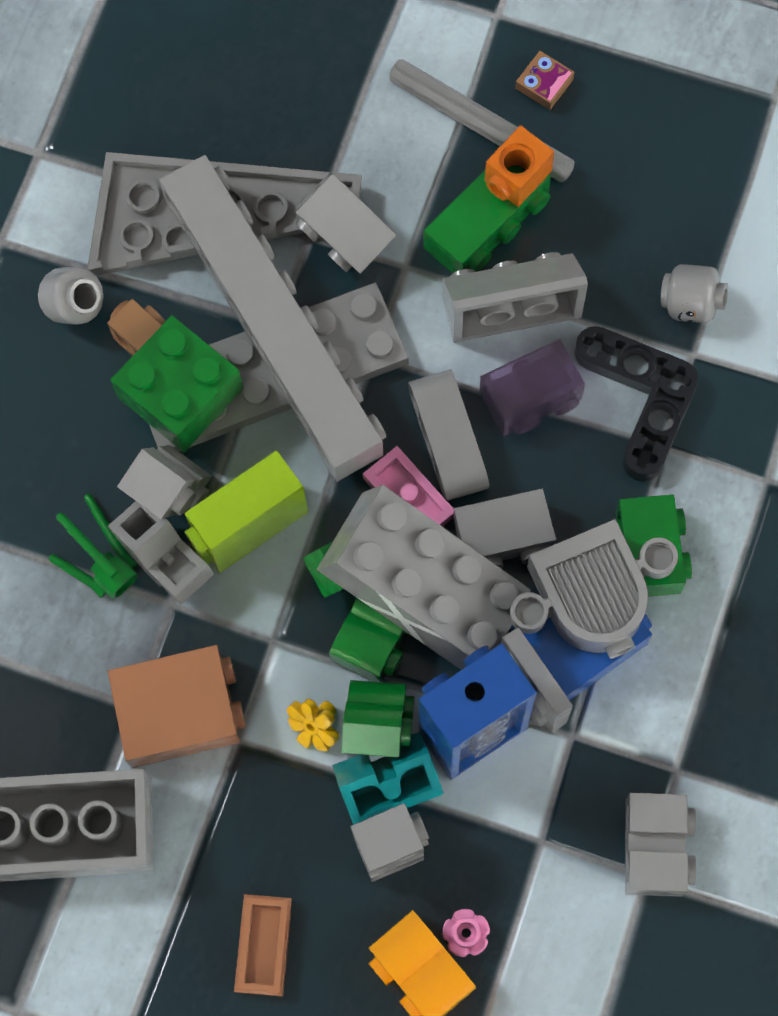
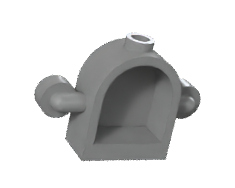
M616 519L531 554L529 555L527 568L540 595L527 592L517 596L511 604L510 621L515 629L519 627L522 633L532 634L541 630L546 624L547 619L551 618L561 637L580 650L592 653L607 652L610 659L626 654L636 647L632 637L637 632L648 605V590L644 577L661 579L670 575L678 561L677 549L667 539L652 538L642 546L638 559L635 560Z

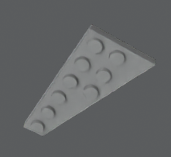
M106 152L87 270L98 276L199 255L166 202L159 181L160 178L194 160ZM210 161L213 168L221 166L232 186V189L228 192L234 202L242 200L253 219V224L249 226L255 236L264 235L267 240L304 233L296 225L301 217L294 210L330 173ZM331 172L360 199L362 175Z

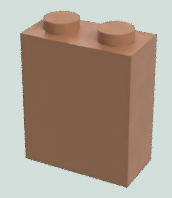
M217 645L107 670L125 761L131 768L241 743L238 729L246 728L240 700L232 702L228 686L236 683L235 672L231 657L222 658Z

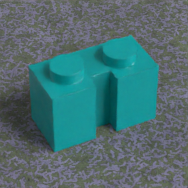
M420 732L411 735L410 746H401L399 758L385 756L371 762L369 755L360 754L332 765L353 825L403 803L409 808L444 794L431 756Z

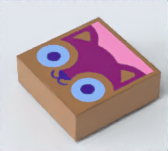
M539 51L517 79L515 89L548 110H551L574 80L575 72Z

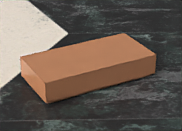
M244 894L234 987L235 993L283 997L292 898Z

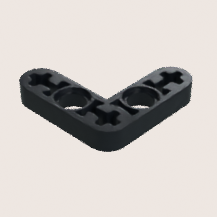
M598 326L588 327L579 334L576 341L574 353L579 365L586 370L649 395L626 447L623 466L628 476L634 480L642 482L652 480L662 470L698 383L697 371L692 364L683 359ZM594 341H599L602 343L601 350L603 352H598L595 357L588 355V346H591ZM616 347L621 349L618 354L616 366H612L610 361ZM633 355L641 356L648 363V370L642 375L630 374L624 368V360ZM656 364L663 367L657 382L654 383L650 380L654 376ZM676 373L683 375V383L685 385H681L678 390L670 388V379H673ZM656 410L666 411L672 417L673 425L667 430H656L648 421L649 414ZM647 439L656 442L650 455V460L656 464L647 463L645 468L637 466L638 458L634 455H641Z

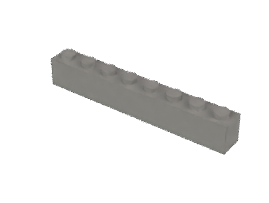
M203 155L160 178L159 181L166 202L336 482L382 457V440L386 438V434L381 423L374 414L367 417L359 403L363 401V396L358 386L351 377L344 380L337 366L341 365L335 349L329 341L321 343L315 333V330L319 329L314 315L307 305L300 308L292 296L297 291L291 278L285 270L278 272L271 262L275 255L264 235L256 237L249 226L253 224V219L243 201L239 200L235 203L228 191L232 189V186L222 167L213 168L207 156Z

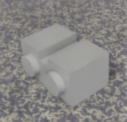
M331 172L294 210L301 217L296 225L314 242L321 236L329 243L333 249L328 255L345 272L353 266L361 274L396 236L380 218Z
M171 445L159 446L157 450L154 447L142 449L117 487L157 517L164 519L182 515L206 499L209 490L205 486L212 475Z
M543 488L454 508L453 523L457 538L501 569L504 567L503 560L518 557V560L521 559L522 564H528L529 555L553 546L556 543Z
M629 793L625 799V895L682 897L688 892V885H695L696 858L695 856H688V853H686V837L695 836L696 812L695 808H688L687 795Z
M405 803L350 826L353 838L372 882L424 860V847L429 845L427 840L429 836L418 811L409 815Z

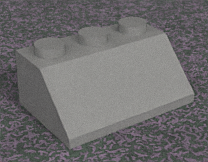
M551 252L537 257L534 261L519 264L516 261H504L496 264L492 269L477 272L472 269H463L452 273L450 277L443 278V299L453 343L581 318L588 282L574 254L560 255V253Z

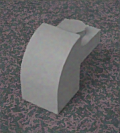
M137 501L108 525L114 536L137 564L180 605L214 575L209 565L179 537L166 518L160 519Z

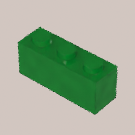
M517 165L507 168L508 171L515 174L526 171V169ZM484 171L423 230V249L451 273L463 269H472L475 272L481 271L489 262L492 256L491 251L500 242L503 244L510 242L520 230V223L530 213L536 215L546 206L551 197L549 194L551 175L549 174L526 200L517 207L508 199L503 201L497 198L488 189Z

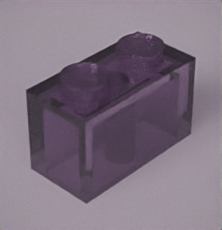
M558 339L480 376L479 392L502 435L505 436L513 431L516 434H523L536 427L540 423L539 419L553 412L559 416L576 408L580 403L579 400L582 399L585 382L561 339Z

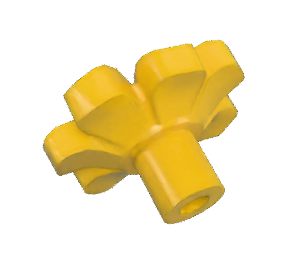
M308 698L302 704L294 701L288 706L286 712L290 716L287 719L289 726L293 731L301 732L296 740L303 747L309 748L314 744L317 750L328 751L339 740V733L331 726L335 722L334 716L337 714V710L332 703L323 701L317 706L315 701Z

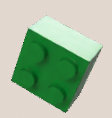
M173 315L110 379L118 399L183 453L244 389L239 369Z

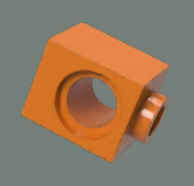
M520 125L486 161L485 182L488 189L497 198L503 201L508 199L519 207L551 173L554 150ZM517 165L523 167L526 171L515 174L508 171L507 168Z

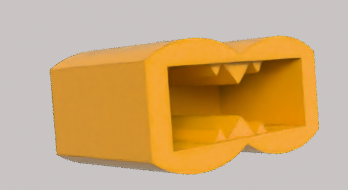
M413 910L369 947L375 958L368 964L386 986L393 980L400 986L406 996L399 1002L410 1016H445L476 989L474 983Z

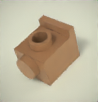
M131 299L130 301H123L114 309L107 324L113 339L133 356L165 323V320L151 306L148 305L143 309L137 302Z

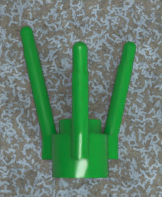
M86 494L84 499L116 556L111 552L103 555L64 513L60 512L56 515V519L95 561L90 569L95 576L93 578L55 554L49 556V561L90 587L99 598L107 594L114 600L125 593L137 580L139 575L134 571L137 563L127 554L124 547L109 529L108 525L110 523L91 494Z

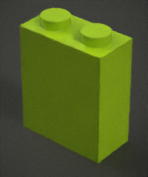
M274 451L184 513L190 526L184 532L191 542V548L207 564L212 562L219 573H222L308 513L304 487L278 451Z

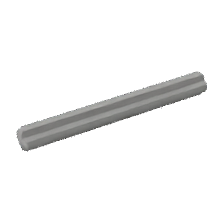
M404 59L397 60L389 73L392 83L499 146L518 128ZM546 144L554 150L553 166L550 175L559 182H565L571 175L575 162L570 157Z

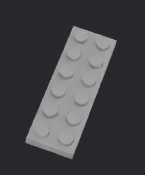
M376 282L308 307L317 321L319 329L315 330V333L321 343L329 341L340 359L341 365L337 366L344 380L351 377L358 384L409 364V357ZM245 331L209 345L239 369L244 389L190 447L292 409ZM149 424L157 447L171 445L177 451H181Z

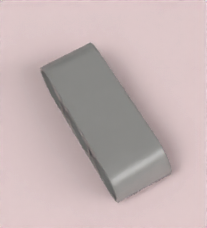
M452 370L409 381L408 388L413 407L444 499L449 501L489 489L485 465Z

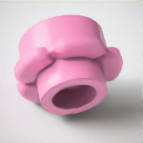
M460 909L454 912L452 919L445 921L442 935L444 940L448 941V949L454 955L459 957H466L467 954L476 956L483 952L488 944L486 936L489 934L490 928L487 920L482 915L477 916L470 909ZM465 928L471 931V935L468 938L462 936V930Z

